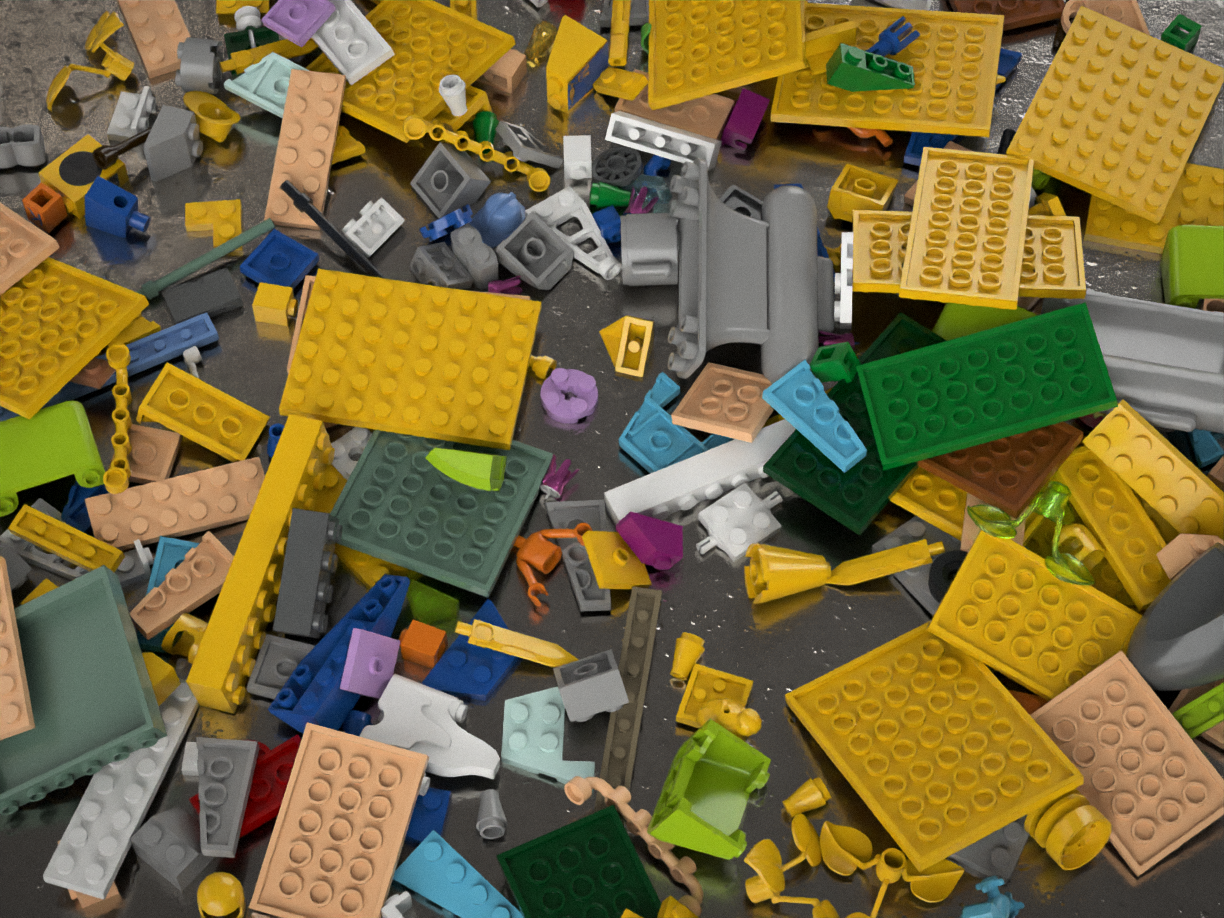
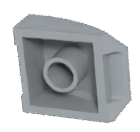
M533 211L494 250L498 262L516 276L521 275L520 279L543 290H550L571 269L574 251Z

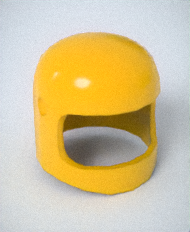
M1074 523L1064 526L1054 535L1051 541L1053 555L1063 563L1065 571L1075 577L1082 576L1094 569L1105 556V550L1098 540L1082 524Z
M188 613L182 614L163 638L162 650L172 655H182L188 658V663L193 664L208 623ZM179 631H184L180 640L172 648L176 634Z
M215 872L206 876L200 883L197 890V903L201 918H205L202 910L209 915L226 916L234 912L238 907L240 912L236 918L244 917L246 911L244 890L240 881L235 876L226 872Z

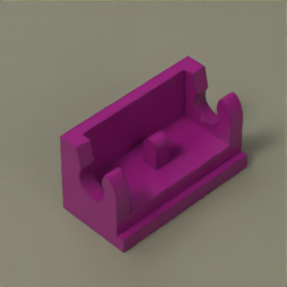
M743 88L721 137V144H727L739 150H746L747 145L745 143H752L770 99Z

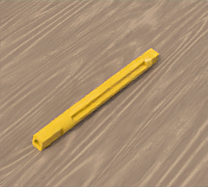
M613 0L608 63L611 66H625L627 63L631 0Z

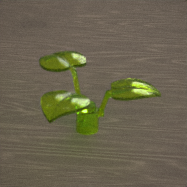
M1056 481L1049 482L1045 491L1035 496L1028 505L1029 508L1017 520H1011L1006 512L992 505L979 504L972 507L967 506L970 518L981 530L989 535L1003 539L1014 538L1017 534L1014 527H1018L1033 512L1049 518L1056 523L1051 551L1053 556L1046 557V568L1052 575L1064 582L1076 585H1094L1095 581L1080 560L1071 554H1060L1058 551L1062 525L1072 524L1075 520V514L1068 503L1071 491L1064 484Z

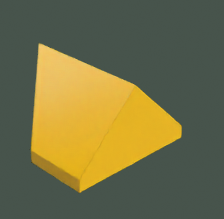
M626 315L600 330L599 333L613 362L615 371L643 377L654 344V321Z

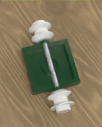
M244 6L235 12L234 19L238 32L224 34L229 60L231 59V53L279 41L278 33L267 27H262L261 14L256 7ZM235 69L231 70L232 80L244 74H237Z

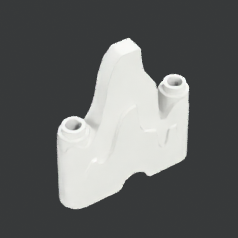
M394 674L378 701V708L381 710L378 717L379 724L364 727L359 737L428 755L429 761L425 772L443 777L477 775L494 779L500 767V757L496 750L456 724L457 722L463 723L467 715L468 706L464 705V702L457 697ZM426 773L424 774L418 795L424 796L429 788L430 778L426 777Z

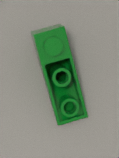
M840 43L826 64L827 84L851 92L911 89L915 86L913 66Z

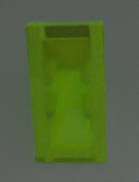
M409 578L410 584L405 600L412 620L435 626L456 620L459 617V601Z

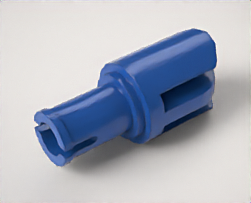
M902 16L881 32L878 37L879 41L865 51L883 57L888 54L896 55L916 40L920 33L915 30L908 35L913 26L909 22L903 25L906 18Z

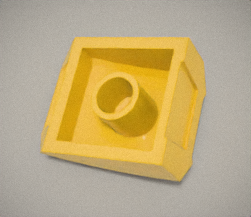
M846 164L831 188L827 208L835 220L839 218L853 223V210L886 211L899 180Z

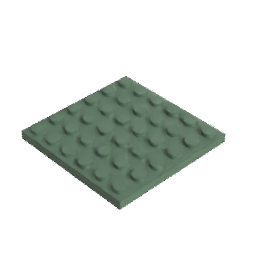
M374 430L330 513L338 518L339 525H342L341 541L337 544L489 598L541 489L540 485L548 472L553 454L512 440L510 450ZM434 448L507 456L504 481L500 492L494 490L486 491L462 484L435 468L425 457Z

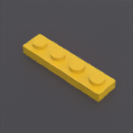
M26 504L23 505L8 527L11 534L89 572L105 565L115 573L125 558L123 551Z

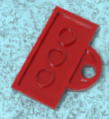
M298 734L272 750L258 741L259 753L239 838L278 815L302 740ZM198 793L189 798V801L199 816L200 801Z

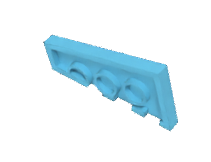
M806 360L802 361L763 391L762 399L844 473L866 456L867 449L848 421H844L839 413V408L833 400L829 399L824 391V386L818 378L814 377Z
M160 536L146 595L154 587L158 588L165 580V575L172 568L176 569L184 561L186 553L192 547L195 549L200 543ZM173 624L149 640L137 630L136 636L140 648L165 653L166 651L162 650L161 644Z
M435 830L395 870L393 880L461 918H523L521 912Z

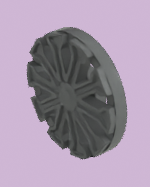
M626 146L614 147L604 151L592 164V174L597 183L602 181L615 187L629 185L630 181L636 180L643 169V162L639 152Z

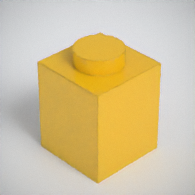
M260 282L252 304L255 321L288 327L291 316L295 317L298 310V300L294 298L293 288Z

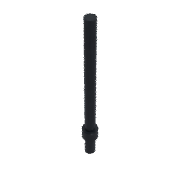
M289 180L281 184L280 188L294 201L293 205L300 212H305L369 276L388 279L312 204L313 200L306 193H301Z

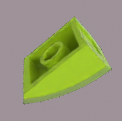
M434 448L425 459L442 473L462 484L486 491L494 490L500 492L504 481L507 456Z

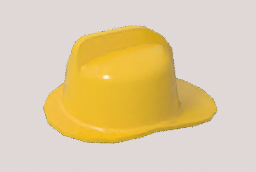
M189 91L183 97L184 104L195 114L196 123L199 125V132L219 143L224 142L233 124L238 123L241 119L238 113L207 92Z

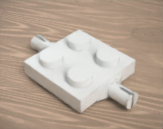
M743 483L698 513V519L707 529L709 536L696 544L697 550H700V553L703 555L717 546L724 550L733 562L737 561L746 554L749 545L752 543L762 544L781 530V524L770 511L771 508L783 501L781 495L778 496L779 493L774 491L762 500L755 495L746 483Z

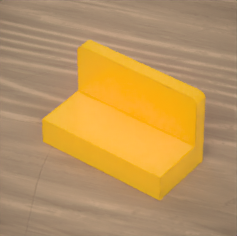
M853 20L805 33L806 62L814 75L826 72V64L840 43L859 48L856 43V26Z

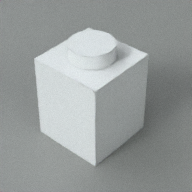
M591 135L563 136L564 179L579 180L592 178Z

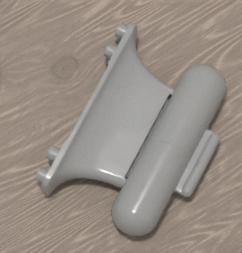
M697 158L693 163L686 161L682 166L681 176L674 175L670 183L671 192L678 193V200H673L671 203L670 216L678 218L680 245L677 327L672 326L668 334V342L676 345V353L672 352L670 354L668 369L676 371L679 378L686 379L703 363L706 352L711 348L727 343H753L761 345L762 373L773 384L802 361L806 360L810 365L819 347V331L832 333L834 330L833 262L831 259L820 257L817 254V209L814 199L810 193L798 186L782 185L765 196L761 207V220L755 219L733 210L716 196L709 183L708 167L705 160Z
M1086 288L1085 299L1044 298L1041 314L1086 302L1118 404L1124 399L1152 426L1186 432L1199 429L1224 434L1223 312H1211L1114 296L1108 293L1096 292L1090 288ZM1114 408L1100 411L1099 413L1108 415Z

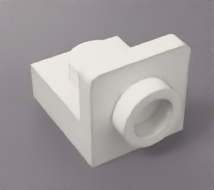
M139 539L133 541L136 549L124 553L125 558L115 571L122 588L151 576L149 565H152L154 560L149 547L142 548Z

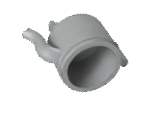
M670 212L638 213L620 216L623 285H678L680 245L678 218L670 216Z

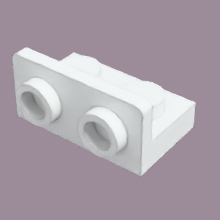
M144 86L142 94L121 91L107 131L108 140L122 142L149 128L150 113H154L156 108V98L152 96L149 86Z
M382 197L375 204L370 200L359 212L362 217L357 222L352 218L341 230L344 236L367 259L405 221Z

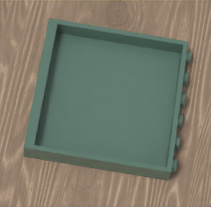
M105 565L14 609L35 728L0 740V815L12 814L18 810V807L28 802L39 801L47 793L57 788H66L72 785L74 780L84 775L95 774L109 763L125 760L130 756V753L141 748L152 747L159 739L168 736L118 575Z

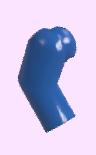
M653 155L646 163L643 172L645 187L648 190L658 188L657 172L660 169L666 170L671 164V159Z

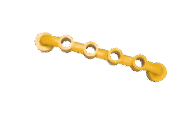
M410 115L403 122L405 135L410 139L417 140L422 138L425 133H429L430 137L435 141L443 139L454 144L459 151L469 150L478 154L481 160L485 162L495 161L504 165V168L509 172L518 171L527 175L530 188L536 192L545 191L550 185V177L545 169L535 168L518 160L513 156L512 151L502 153L494 150L493 145L489 141L478 143L471 140L465 131L460 130L454 133L445 129L441 121L433 120L429 122L423 120L418 115ZM435 128H441L440 132L433 133ZM461 138L466 139L462 144L457 143ZM485 149H491L487 154L482 153ZM510 159H514V160H515L514 163H512V164H507V161H508V160H510Z
M116 343L111 345L106 351L108 364L116 369V385L112 389L116 402V409L112 412L115 434L111 438L115 459L111 462V468L103 475L105 488L112 494L122 493L129 486L128 479L131 476V469L127 455L132 450L127 435V430L132 426L128 405L131 404L133 398L128 386L127 371L131 355L126 345Z

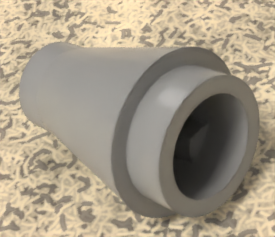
M489 789L480 794L476 828L483 838H499L504 835L508 823L498 791Z

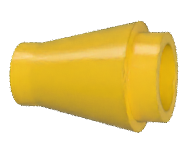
M683 632L681 637L676 639L670 675L680 680L688 679L694 664L698 662L705 651L703 647L705 641L702 638Z
M818 776L813 780L809 778L782 803L790 817L793 818L797 814L826 805V801L831 799V795Z

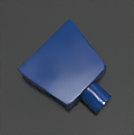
M97 176L85 195V225L122 238L128 236L132 227L142 232L147 230L151 217L138 212V198L117 185Z

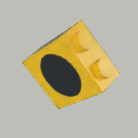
M89 134L38 172L41 182L62 196L66 212H72L79 219L85 215V195L97 176L118 187L129 181L125 163L119 158L113 166L105 170L97 166L93 158V151L102 145Z

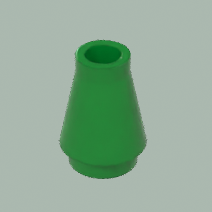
M488 111L479 112L472 121L476 142L489 141L494 146L497 134L495 129L499 124L497 116ZM485 149L482 153L487 154L491 149Z
M599 181V183L592 182L589 197L590 205H595V208H606L612 205L614 207H628L630 191Z

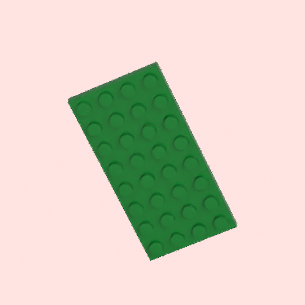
M1086 302L856 366L883 470L1118 407L1117 398Z

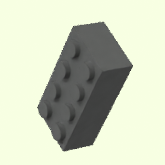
M295 508L292 510L273 631L320 639L321 633L326 632L328 615H324L326 603L331 602L333 585H329L330 575L335 573L338 556L334 555L335 544L340 543L342 537V525H339V519L329 513Z

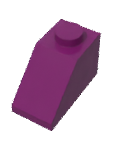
M629 512L616 524V531L641 563L654 566L658 570H669L683 558V526L634 512Z

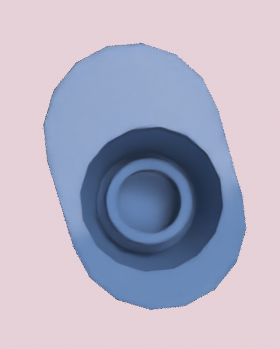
M513 192L509 194L495 193L486 200L484 206L473 216V221L469 222V224L478 230L482 237V243L494 248L503 240H506L524 221L525 207L518 202Z

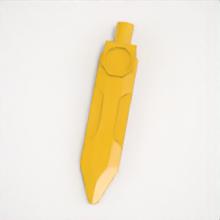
M312 38L302 48L290 40L284 39L231 53V59L219 62L222 73L235 69L236 73L240 74L245 72L244 69L252 64L259 63L262 58L272 52L290 59L311 53L319 46Z
M923 539L845 561L831 571V576L826 580L825 584L851 586L933 563L931 556L946 552L943 541L928 545L927 540Z
M474 619L472 625L457 621L455 633L468 636V643L483 648L486 647L550 667H559L579 660L555 643L497 627Z

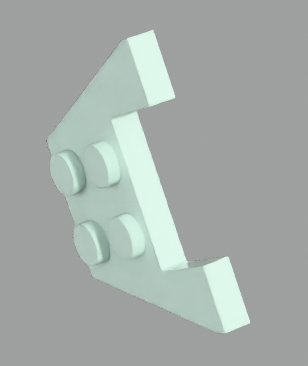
M558 686L505 700L501 761L503 763L537 775L539 773L556 778L557 782L563 784L568 783L575 776L582 777L583 779L595 776V762L563 760L565 706Z

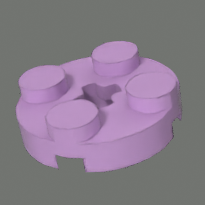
M557 368L552 371L551 376L544 381L541 387L542 407L547 411V415L557 422L564 424L577 423L578 419L585 416L588 418L596 410L598 404L596 381L593 376L582 371ZM572 392L577 397H571L569 401L565 400V395L563 394Z

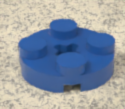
M469 204L429 223L427 226L430 230H427L426 226H424L419 231L423 239L428 237L430 242L448 234L447 227L452 225L455 230L473 221L470 216L473 212Z

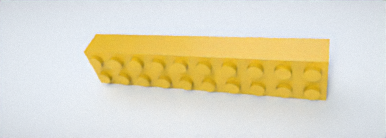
M292 414L288 415L186 680L200 706L234 714L237 705H240L244 700L245 684L255 666L256 654L258 649L262 648L266 638L265 630L268 622H272L276 614L275 604L279 596L293 508L309 511L315 510L316 494L318 490H322L325 483V470L327 465H331L334 459L335 449L331 445L329 434L325 429L323 421Z

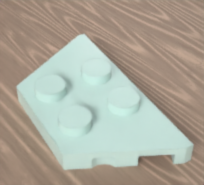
M272 52L262 58L259 63L252 64L244 69L245 73L232 81L231 79L225 81L224 87L226 90L283 118L291 69L310 70Z

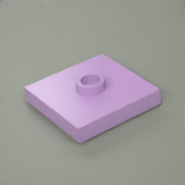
M278 0L261 21L267 28L302 48L336 8L328 0Z
M353 628L340 689L380 699L393 676L400 640L363 629Z

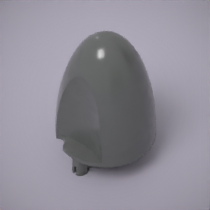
M1219 542L1192 561L1159 593L1139 620L1130 638L1126 657L1154 691L1185 690L1224 678V546Z

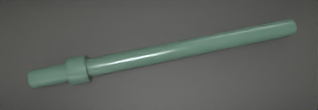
M269 218L154 282L151 280L146 282L136 292L151 300L159 295V291L274 229L275 225Z

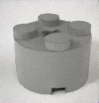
M187 37L184 43L179 42L177 57L181 59L180 70L177 69L176 86H181L182 90L186 92L202 91L209 94H217L219 89L214 88L216 81L221 82L222 79L219 62H223V52L218 51V46H222V42L220 40Z

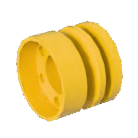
M1077 788L1030 812L1024 821L1025 831L1042 848H1046L1047 854L1063 870L1071 871L1091 861L1103 849L1111 834V823L1094 806H1090V802Z

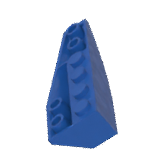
M384 574L300 661L269 706V712L302 734L307 722L338 731L345 717L348 716L349 711L352 710L361 696L360 694L340 689L353 628L363 629L391 638L410 584L409 578Z

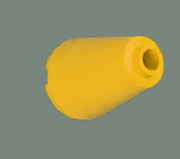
M752 543L746 551L745 557L751 558L750 566H744L745 585L749 598H755L754 604L765 603L823 586L831 576L830 563L822 555L761 543Z

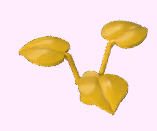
M105 11L98 23L90 31L85 43V49L88 51L91 49V52L95 53L101 47L107 53L101 63L105 69L101 70L76 64L65 65L53 79L48 89L46 104L49 111L52 112V104L67 82L70 73L74 70L101 74L107 78L112 74L122 81L128 78L134 67V62L112 51L103 43L111 34L124 26L116 12L113 11L109 15V12Z
M804 814L795 815L791 824L794 842L801 851L795 859L782 866L780 852L770 839L761 840L752 847L744 862L751 866L758 874L748 878L745 883L747 895L753 903L771 899L773 904L779 902L811 904L814 906L812 910L813 918H840L829 900L820 902L817 898L780 896V893L785 889L784 871L802 862L805 858L812 867L818 866L822 860L819 843L820 837L815 827Z
M828 821L823 823L819 838L822 859L828 868L837 874L849 876L855 872L857 867L865 870L877 864L876 875L882 881L870 917L864 913L855 912L845 918H876L888 884L897 882L901 875L904 881L911 882V892L917 898L925 902L937 903L943 901L952 893L964 873V868L947 859H943L919 872L909 858L906 860L904 853L896 848H888L883 851L882 855L877 854L874 859L870 860L873 851L872 843L861 831L847 826L836 825Z

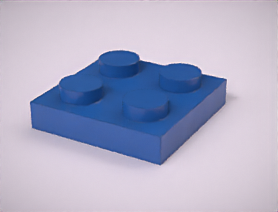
M273 229L240 265V271L257 283L262 282L292 287L294 289L318 263L319 255Z

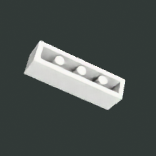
M622 111L611 114L605 137L607 141L681 163L686 161L693 163L697 158L703 159L707 162L708 170L715 168L722 143L720 140Z

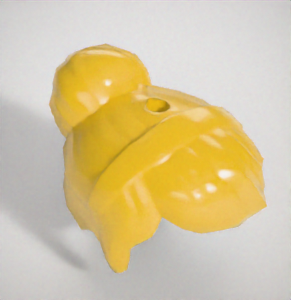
M728 698L709 700L702 705L696 718L699 728L709 719H712L743 741H746L749 736L760 731L762 724L759 714L754 709H745L742 705Z

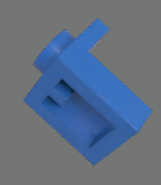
M613 205L592 214L601 231V236L607 244L621 240V219Z

